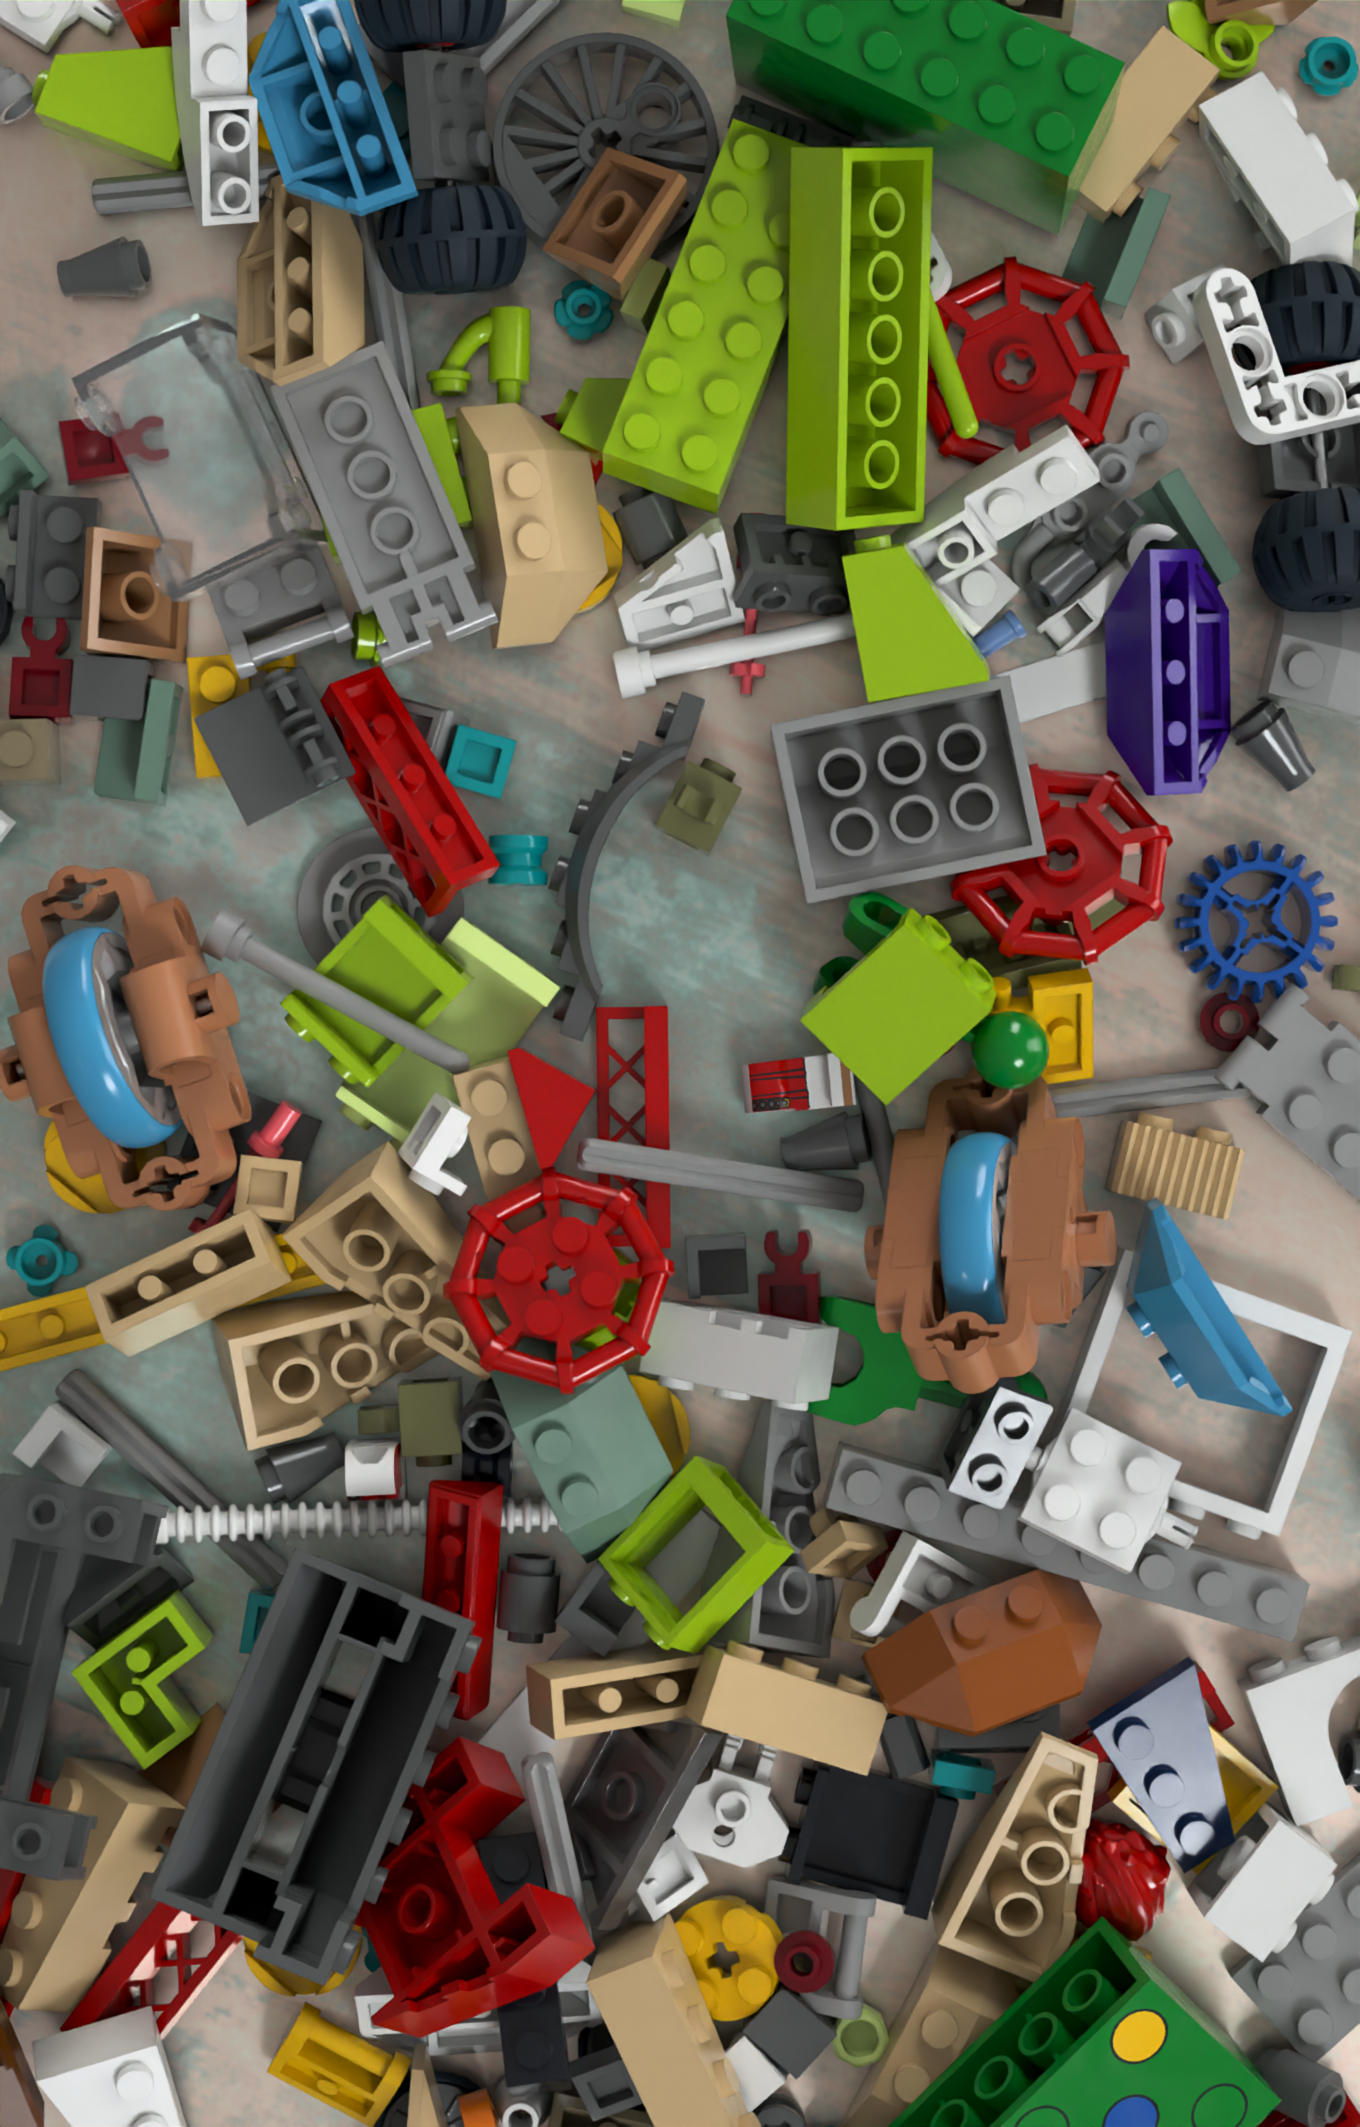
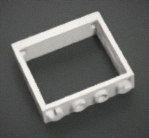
M1117 1247L1115 1264L1109 1269L1046 1446L1056 1438L1071 1408L1086 1414L1129 1294L1126 1286L1134 1255L1132 1251ZM1211 1280L1232 1314L1322 1346L1264 1510L1176 1478L1168 1492V1497L1171 1498L1168 1508L1199 1520H1203L1206 1511L1228 1518L1225 1526L1226 1529L1254 1540H1259L1262 1531L1279 1537L1353 1331Z

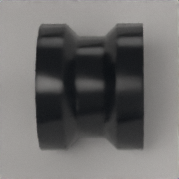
M463 1442L461 1481L500 1484L504 1488L503 1496L510 1497L513 1442L494 1454L477 1453Z

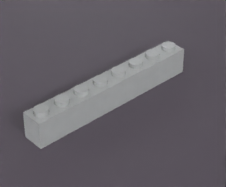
M839 1441L823 1496L826 1508L1290 1642L1294 1641L1310 1585L1297 1573L1193 1543L1188 1550H1185L1184 1547L1155 1533L1144 1544L1132 1572L1126 1575L1017 1520L1028 1497L1027 1495L1012 1491L1004 1508L996 1509L947 1491L940 1470Z

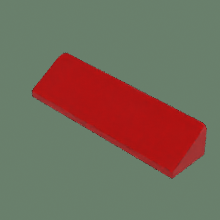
M432 1480L429 1482L422 1599L477 1622L472 1634L483 1638L469 1673L465 1674L458 1671L450 1690L461 1695L453 1717L468 1721L488 1706L490 1699L504 1488L503 1485L492 1482Z

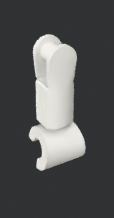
M1158 523L1143 524L1134 529L1131 533V538L1124 547L1125 561L1120 563L1116 558L1110 561L1051 616L1048 615L1035 629L1039 634L1043 631L1047 632L1059 646L1056 650L1057 655L1062 657L1105 621V612L1147 542L1151 540L1169 541L1178 533L1169 526ZM1075 604H1078L1091 619L1078 631L1064 616Z

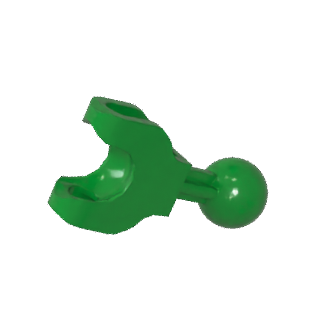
M866 892L857 895L851 899L843 916V934L855 947L866 955L899 924L901 916L909 909L889 897L876 892ZM841 956L823 965L813 983L814 995L824 986L828 989L832 987L859 960L849 956ZM1004 1011L990 1017L985 1016L961 1038L971 1045L972 1061L979 1075L993 1086L1003 1089H1018L1031 1084L1042 1074L1049 1059V1042L1044 1029L1035 1019L1021 1012Z
M834 1294L821 1297L819 1313L822 1320L827 1325L839 1327L841 1330L856 1337L863 1349V1364L855 1377L844 1383H831L829 1399L809 1402L806 1412L856 1426L877 1418L885 1410L894 1407L915 1411L918 1398L959 1409L962 1408L969 1393H962L955 1389L949 1380L929 1381L921 1378L914 1369L902 1341L901 1332L882 1333L876 1315V1304ZM1029 1371L1024 1375L1014 1377L1020 1390L1048 1400L1042 1382L1034 1373Z

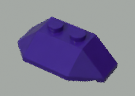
M1198 549L1142 550L1105 612L1107 736L1147 796L1202 793L1208 781L1206 776L1217 762L1231 732L1229 609L1214 580L1203 568L1202 564L1204 561Z

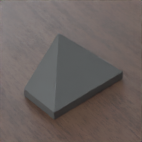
M155 1545L153 1555H158L155 1568L87 1554L63 1619L72 1631L97 1650L177 1589L182 1591L194 1582L191 1573L160 1545Z

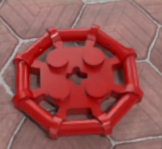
M1016 256L1003 257L1002 264L949 289L943 297L935 302L946 333L949 325L965 334L956 362L978 423L987 424L996 431L1013 433V444L1019 452L1031 446L1029 431L1057 417L1065 425H1068L1085 450L1098 446L1105 441L1103 431L1123 373L1130 369L1129 355L1122 354L1093 295L1096 288L1088 281L1081 284L1019 263ZM1021 289L1063 304L1055 315L1046 312L1041 314L1029 310L1030 307L1020 304ZM1003 290L1004 307L977 320H974L965 310V308ZM1076 315L1095 352L1094 354L1080 356L1065 327ZM1014 354L1019 361L1029 358L1033 368L1026 373L1028 382L1018 385L1014 379L1006 381L1003 378L1001 372L1007 366L1005 359L1007 355ZM928 357L926 419L940 445L937 452L945 459L952 456L980 465L1004 450L1005 448L972 437L968 439L961 438L956 434ZM1079 373L1097 374L1085 413L1069 404Z
M1037 763L1029 764L1047 855L957 873L949 883L952 899L962 901L999 944V953L1009 958H1012L1015 954L1082 960L1085 966L1098 963L1099 955L1147 921H1157L1163 913L1165 907L1161 902L1166 854L1167 847L1173 842L1168 826L1159 825L1121 783L1122 776L1114 771L1108 770L1105 774L1045 769L1039 768ZM1049 793L1089 798L1087 803L1076 802V808L1062 807L1059 800H1049ZM1110 806L1131 830L1120 834L1102 814L1105 809ZM1056 851L1060 856H1065L1071 852L1075 856L1071 861L1072 868L1066 871L1050 869L1048 854ZM1142 855L1138 885L1121 878L1123 856ZM1002 887L1019 906L1011 921L990 898L987 892ZM1113 898L1126 906L1092 930L1091 921L1088 916ZM1035 918L1041 919L1044 923L1052 926L1072 922L1074 935L1030 931V928Z
M554 1166L542 1169L541 1175L482 1206L475 1203L467 1212L470 1220L450 1280L443 1284V1297L451 1300L480 1356L478 1365L487 1373L497 1370L560 1389L561 1394L566 1395L575 1394V1387L636 1355L641 1357L646 1355L651 1349L648 1341L668 1278L674 1276L675 1271L674 1261L666 1259L636 1203L638 1195L628 1187L618 1190L557 1172ZM561 1199L604 1212L595 1226L584 1223L576 1217H562L563 1205ZM543 1201L547 1217L515 1234L502 1223ZM620 1225L639 1259L638 1262L621 1266L607 1240ZM491 1237L495 1242L504 1246V1249L498 1256L494 1279H478L476 1277L489 1238ZM556 1266L562 1271L571 1268L576 1276L568 1281L571 1291L563 1296H560L555 1289L545 1292L542 1287V1283L549 1279L548 1271ZM624 1283L641 1284L627 1324L614 1316L619 1293L622 1292ZM498 1297L511 1325L498 1336L479 1300ZM604 1328L615 1338L577 1359L574 1358L572 1345ZM523 1337L531 1339L535 1337L545 1340L549 1344L557 1346L556 1362L516 1351L515 1349Z

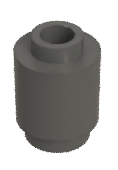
M640 486L618 497L622 508L612 514L636 566L642 564L644 570H646L688 537L672 498Z
M534 1553L508 1554L507 1567L502 1568L500 1572L496 1623L497 1628L508 1631L507 1640L516 1643L539 1644L543 1643L544 1634L556 1632L557 1623L555 1619L558 1613L561 1574L555 1571V1557Z
M1270 2048L1259 2058L1255 2068L1281 2100L1274 2110L1308 2127H1324L1327 2123H1333L1338 2119L1346 2102V2093L1343 2090V2081L1339 2073L1288 2048L1281 2051Z

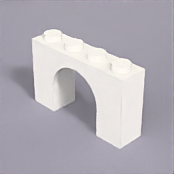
M1360 1635L1342 1642L1336 1636L1318 1640L1304 1648L1305 1656L1286 1663L1283 1662L1281 1657L1264 1660L1248 1669L1250 1676L1237 1680L1273 1780L1279 1786L1277 1792L1287 1817L1296 1828L1353 1807L1331 1748L1328 1725L1331 1709L1336 1698L1347 1684L1360 1676Z

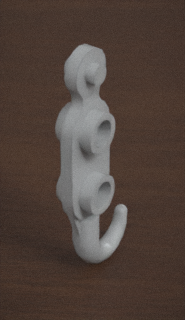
M1151 411L1138 412L1127 422L1124 437L1119 442L1102 443L1091 448L1087 454L1099 469L1100 482L1032 521L1027 534L1020 539L1015 547L1010 563L1012 580L1020 588L1019 591L1028 597L1024 589L1033 580L1031 566L1035 558L1045 549L1078 537L1099 515L1128 490L1134 480L1137 459L1143 454L1155 453L1164 446L1169 431L1168 424L1160 414Z

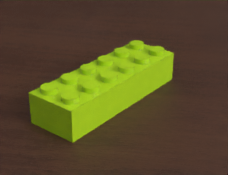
M733 118L602 451L603 473L717 515L789 329L791 147L810 146Z
M791 147L786 524L839 531L924 522L933 147Z

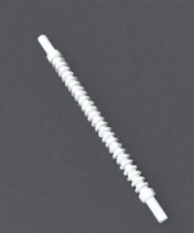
M545 1495L541 1496L538 1503H532L529 1496H525L522 1503H514L513 1498L510 1496L506 1498V1502L502 1505L501 1527H506L509 1534H512L517 1526H522L525 1533H530L532 1526H540L541 1531L546 1533L549 1526L556 1525L558 1530L563 1532ZM405 1499L402 1506L395 1507L391 1500H387L385 1507H376L375 1501H369L367 1507L360 1508L358 1502H351L350 1508H342L341 1503L335 1501L333 1508L330 1509L324 1508L322 1502H317L315 1509H307L306 1504L301 1502L296 1510H291L287 1503L281 1505V1510H272L271 1504L266 1503L261 1511L255 1510L253 1504H248L246 1511H238L237 1506L231 1504L226 1512L220 1511L218 1505H213L211 1512H203L202 1507L196 1505L194 1512L191 1513L185 1512L183 1506H178L175 1513H169L168 1510L166 1519H161L156 1544L168 1543L169 1537H177L179 1543H184L186 1536H194L195 1541L200 1543L205 1535H210L214 1542H218L221 1535H229V1539L235 1542L240 1534H245L249 1541L254 1540L255 1534H264L265 1540L270 1541L275 1533H280L283 1540H288L290 1533H298L299 1538L304 1540L309 1532H315L318 1539H323L325 1532H333L334 1537L339 1539L344 1531L351 1532L353 1538L359 1536V1531H368L369 1537L374 1538L379 1530H384L387 1537H392L394 1530H402L403 1535L408 1537L411 1534V1530L418 1529L422 1536H426L428 1503L426 1499H421L419 1506H411L410 1501Z

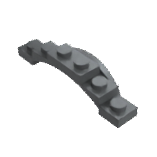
M682 691L678 705L666 702L655 732V736L665 739L662 748L639 740L635 753L623 750L612 780L613 785L607 793L595 789L591 802L581 798L577 805L569 828V833L578 835L571 858L559 856L548 889L558 892L555 904L565 908L566 921L562 920L550 954L561 957L557 966L558 970L579 977L576 987L564 985L553 1015V1019L563 1022L559 1034L581 1042L584 1041L603 988L595 967L589 937L590 892L599 856L612 827L635 793L657 772L678 759L685 761L705 706V699Z

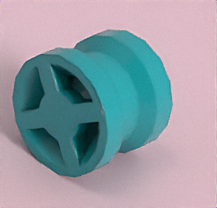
M489 836V847L500 863L495 874L488 878L489 885H548V873L542 868V855L548 850L547 836Z

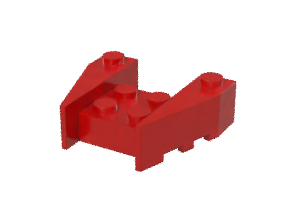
M457 1737L436 1756L424 1787L422 1788L415 1784L411 1785L408 1793L410 1798L404 1807L412 1810L413 1814L400 1846L388 1842L379 1864L390 1869L376 1904L364 1900L354 1924L366 1928L394 1995L389 2002L371 2016L373 2025L419 2038L551 1987L596 1949L573 1899L526 1883L503 1904H500L474 1845L526 1800L504 1753L463 1737Z

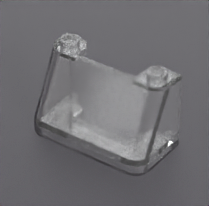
M196 313L71 378L79 395L74 399V403L81 420L89 430L94 431L98 429L105 436L114 438L162 545L154 549L155 562L150 564V572L158 589L166 597L170 596L172 602H185L304 554L328 542L317 502L258 374L247 369L237 361V332L227 322Z

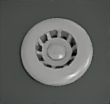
M375 827L354 830L335 839L315 857L304 875L297 900V920L303 943L317 965L343 939L336 924L340 921H345L346 926L351 931L361 921L363 915L386 894L414 920L416 909L422 908L418 899L413 897L405 877L398 879L390 875L392 866H397ZM381 863L379 873L366 874L364 869L366 865ZM354 872L357 880L350 888L343 887L342 883ZM428 872L430 879L432 880L435 887H437V885L435 884L434 880ZM462 889L457 891L444 912L430 918L426 914L424 924L420 925L439 944L445 939L459 917H464ZM336 895H341L344 897L343 908L341 911L334 912Z

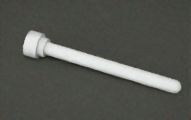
M852 613L656 655H650V650L638 652L635 646L613 651V658L622 698L646 694L645 688L657 685L656 679L853 638L856 637Z

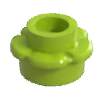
M375 611L364 615L362 612H355L351 625L354 638L350 639L352 659L370 661V667H376L380 661L376 646L386 642V638Z

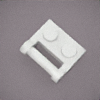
M903 1531L869 1596L861 1598L853 1606L850 1613V1624L854 1630L867 1637L880 1636L886 1639L907 1625V1623L892 1616L900 1600L926 1613L941 1605L992 1586L993 1581Z

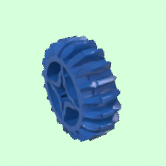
M1260 841L1248 843L1246 860H1243L1241 852L1235 844L1226 846L1224 848V857L1227 866L1224 867L1214 855L1207 856L1203 859V864L1211 877L1207 879L1196 872L1189 873L1186 877L1189 885L1199 891L1197 897L1190 894H1179L1176 898L1178 905L1192 909L1191 917L1173 919L1174 928H1191L1193 937L1178 942L1176 944L1178 952H1187L1197 948L1200 956L1188 964V971L1194 974L1209 966L1212 971L1205 979L1204 987L1208 990H1215L1224 978L1227 979L1228 983L1225 992L1226 998L1229 1000H1237L1242 993L1243 986L1247 985V996L1250 999V1003H1261L1264 997V984H1267L1271 996L1277 1000L1286 989L1284 978L1289 983H1293L1300 989H1303L1308 985V982L1300 967L1304 966L1308 970L1317 973L1321 972L1325 966L1321 959L1312 954L1313 949L1331 951L1334 948L1335 942L1333 940L1319 936L1320 928L1338 925V918L1336 916L1320 917L1319 906L1328 905L1334 901L1333 893L1327 892L1314 896L1311 888L1319 884L1324 876L1320 871H1315L1302 879L1298 874L1305 866L1307 860L1302 854L1295 855L1287 866L1282 865L1285 856L1284 845H1273L1266 860L1263 859V847ZM1242 873H1258L1274 878L1268 889L1263 890L1255 900H1247L1237 893L1232 895L1222 888L1227 881ZM1289 891L1298 905L1301 917V930L1298 941L1293 938L1294 934L1283 925L1281 920V909L1288 898L1286 894ZM1212 903L1218 907L1217 911L1227 919L1230 926V935L1223 946L1225 949L1221 954L1216 949L1209 931V911ZM1266 906L1263 910L1265 914L1261 919V923L1267 928L1266 931L1270 935L1264 936L1262 932L1253 933L1251 938L1244 939L1247 935L1245 931L1249 926V922L1243 917L1244 913L1240 910L1247 909L1248 913L1258 911L1259 907ZM1257 944L1267 946L1273 951L1278 950L1288 957L1277 967L1263 973L1249 972L1235 967L1242 956L1247 955Z

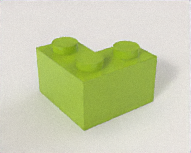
M179 1589L83 1659L71 1672L143 1770L192 1735L202 1721L169 1675L205 1649L214 1638V1635Z

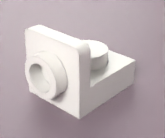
M1224 263L1172 289L1145 312V320L1150 326L1155 340L1164 349L1173 364L1184 360L1205 344L1194 313L1192 300L1195 290L1215 271L1226 268ZM1218 292L1215 294L1218 303L1226 302L1230 308L1233 306L1230 297L1223 298ZM1229 324L1225 327L1226 332L1231 331Z
M990 559L942 587H937L972 639L1020 590Z
M436 1091L397 1154L412 1168L408 1177L421 1187L436 1195H440L445 1187L462 1196L468 1185L453 1171L444 1167L443 1163L447 1157L452 1158L463 1146L468 1134L467 1124L471 1117L455 1102Z
M675 1830L669 1832L623 1917L628 1918L630 1921L655 1922L709 1883L694 1853L687 1850Z

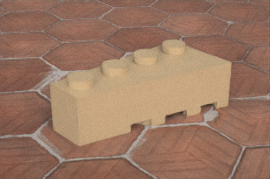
M66 1756L59 1778L52 1788L49 1806L97 1816L98 1819L96 1828L90 1830L82 1865L87 1867L84 1880L54 1881L25 1874L20 1892L14 1899L11 1918L0 1947V1995L18 2010L72 2013L92 1988L112 1951L109 1936L113 1928L121 1922L127 1923L137 1905L132 1893L144 1872L154 1873L165 1852L158 1845L168 1827L178 1828L186 1809L125 1763Z
M670 1911L655 1922L637 1921L605 1934L586 1984L654 2127H761L757 2116L747 2110L740 2092L736 2071L725 2054Z

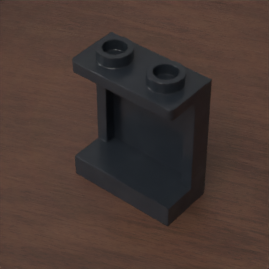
M815 1760L812 1769L805 1767L801 1769L793 1801L802 1805L797 1826L788 1825V1837L782 1855H779L777 1860L786 1863L787 1881L799 1884L800 1878L844 1890L868 1892L874 1894L877 1899L901 1905L903 1913L906 1915L927 1920L959 1801L957 1798L941 1794L939 1792L940 1787L905 1777L893 1779L890 1773L872 1768L869 1769L868 1775L865 1776Z

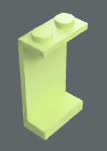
M460 916L440 945L474 979L424 1031L466 1053L470 1058L471 1066L507 1056V1051L515 1048L542 1008L548 1006L560 989V986L466 918ZM405 1049L368 1088L360 1081L353 1085L344 1080L335 1093V1096L344 1102L339 1109L340 1113L367 1131L373 1123L393 1136L389 1143L397 1151L400 1150L435 1091L455 1102L460 1107L452 1073L408 1049Z

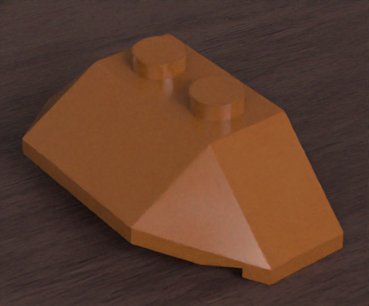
M1036 1569L927 1611L863 1653L861 1659L888 1713L902 1717L908 1715L927 1724L974 1737L1080 1695L1084 1689L1102 1624L1079 1580Z

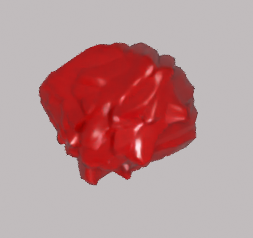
M1102 1818L1090 1819L1089 1827L1086 1829L1082 1857L1084 1864L1082 1882L1078 1886L1075 1907L1076 1921L1080 1920L1089 1929L1103 1916L1128 1941H1137L1147 1934L1153 1927V1922L1164 1911L1166 1885L1171 1871L1170 1865L1166 1860L1167 1848L1162 1845H1154L1143 1834H1139L1123 1823H1115Z

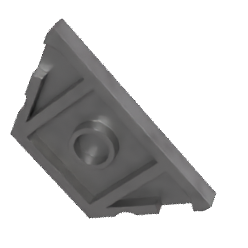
M665 1721L601 1733L563 1802L580 1879L591 1881L598 1905L596 1909L589 1913L592 1924L597 1929L615 1931L719 1744L723 1736L720 1731L675 1721Z

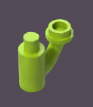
M498 306L490 308L488 314L473 320L457 337L442 361L439 370L426 373V381L431 383V394L445 397L466 395L467 384L471 383L472 374L463 371V368L481 345L488 343V383L497 385V404L517 403L521 406V386L530 384L531 310L518 306Z

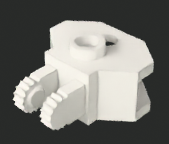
M726 1733L719 1757H713L709 1769L702 1772L676 1819L673 1829L687 1850L747 1868L782 1855L788 1837L789 1827L787 1818L770 1793V1772L777 1748L759 1744L758 1758L754 1770L733 1764L744 1738ZM725 1825L732 1828V1830L726 1834H720L715 1831V1828Z

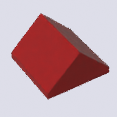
M525 1048L507 1051L540 1170L552 1167L557 1162L597 1089Z

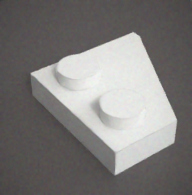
M719 517L708 520L614 594L628 648L636 646L638 652L651 650L745 622L743 609L736 608L733 599L737 584Z

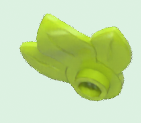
M1204 0L1173 1L1166 5L1170 31L1219 68L1220 71L1217 78L1225 81L1241 79L1254 68L1258 58L1259 44L1268 38L1275 29V25H1248L1240 20H1229L1223 24H1210L1206 19ZM1221 44L1230 48L1233 60L1225 55Z

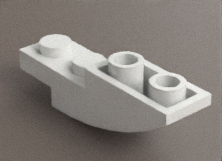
M180 0V27H171L173 73L182 151L197 222L201 226L259 222L257 98L248 95L246 0Z
M1068 425L1061 427L1021 452L1012 444L967 473L924 506V522L903 524L890 536L891 544L906 542L935 586L940 588L998 554V540L1100 482L1099 469Z

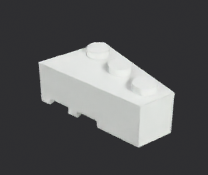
M1261 71L1198 105L1199 137L1234 202L1242 200L1262 229L1253 236L1261 252L1263 253L1273 247L1282 265H1296L1305 261H1330L1352 267L1355 213L1359 211L1357 198L1345 179L1336 181L1328 169L1327 155L1317 136L1312 132L1305 135L1297 123V112L1286 90L1282 87L1275 90L1264 72Z
M666 1298L661 1300L648 1341L651 1349L644 1357H641L639 1371L659 1375L658 1385L663 1387L693 1390L694 1383L715 1387L714 1395L719 1397L750 1400L752 1395L772 1400V1405L776 1407L807 1411L809 1402L829 1399L839 1327Z
M151 2006L32 2041L36 2083L72 2127H187Z

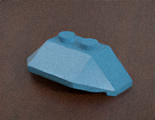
M280 0L275 11L276 17L263 40L248 77V82L254 98H257V108L287 193L358 216H363L419 196L350 1Z
M1156 1197L1145 1203L1126 1286L1135 1302L1128 1305L1126 1309L1145 1338L1156 1332L1168 1351L1158 1359L1177 1389L1188 1383L1200 1399L1282 1417L1292 1412L1293 1408L1164 1205Z

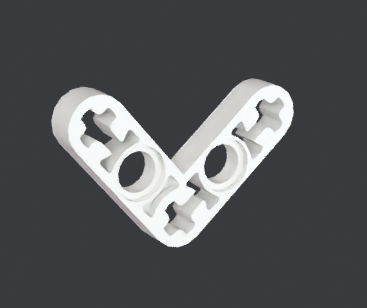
M1222 268L1212 273L1198 286L1192 300L1194 313L1232 423L1237 433L1244 440L1255 445H1266L1360 422V394L1346 399L1345 393L1360 382V360L1285 377L1250 280L1237 270ZM1218 292L1223 298L1230 297L1233 306L1230 308L1226 302L1218 303L1215 294ZM1228 324L1230 325L1231 329L1237 326L1238 324H1241V326L1233 329L1229 333H1227L1225 330V327ZM1233 343L1244 344L1252 350L1256 359L1255 370L1242 369L1235 363L1231 352ZM1258 380L1261 381L1263 385L1259 389L1257 385L1253 386L1249 390L1246 389V387L1253 385ZM1304 388L1315 389L1323 395L1327 405L1326 415L1319 416L1307 409L1303 400ZM1258 406L1260 411L1269 410L1272 420L1269 421L1267 417L1263 416L1257 417L1254 408Z

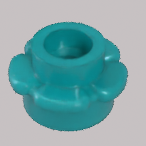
M1333 36L1319 37L1312 40L1306 46V55L1299 62V74L1305 84L1313 86L1315 93L1322 96H1334L1340 92L1341 88H1348L1353 84L1359 69L1356 63L1355 51L1346 40ZM1326 61L1332 62L1334 69L1326 71L1323 68V63Z
M583 280L573 281L563 288L562 298L555 302L554 315L557 323L566 328L567 334L570 337L578 340H588L598 333L601 334L608 329L613 319V311L609 308L611 296L594 284L588 285ZM582 304H586L590 308L589 313L586 315H582L578 311L579 306Z

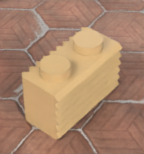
M1139 1112L1137 1123L1121 1121L1111 1159V1166L1108 1171V1178L1105 1183V1190L1147 1201L1156 1197L1163 1205L1228 1220L1245 1153L1244 1149L1230 1146L1233 1134L1197 1126L1195 1137L1172 1132L1174 1120Z

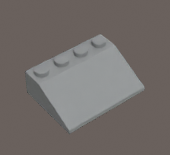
M1010 675L993 678L986 682L930 691L770 725V734L807 904L1047 855Z

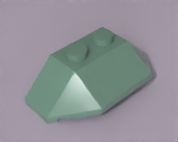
M523 1337L515 1349L516 1351L556 1362L557 1346L551 1345L545 1340L535 1337L533 1339ZM577 1343L572 1345L575 1359L592 1351V1349ZM621 1363L575 1387V1394L562 1395L560 1389L497 1370L492 1371L490 1374L512 1431L563 1533L587 1564L598 1559L666 1487L673 1472V1466L623 1364Z

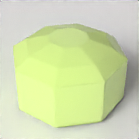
M863 2003L861 2018L850 2020L835 2017L837 2036L832 2040L836 2057L856 2068L878 2062L890 2041L882 2013Z

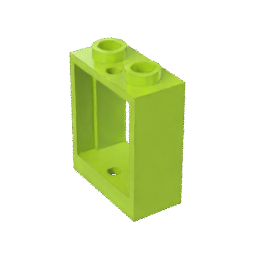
M695 1455L641 1512L633 1524L627 1527L606 1549L598 1560L612 1576L608 1580L611 1590L627 1605L636 1606L646 1619L642 1624L644 1631L657 1645L665 1650H669L672 1647L697 1654L795 1550L723 1465ZM707 1505L743 1548L745 1553L684 1616L646 1570V1567L687 1523Z

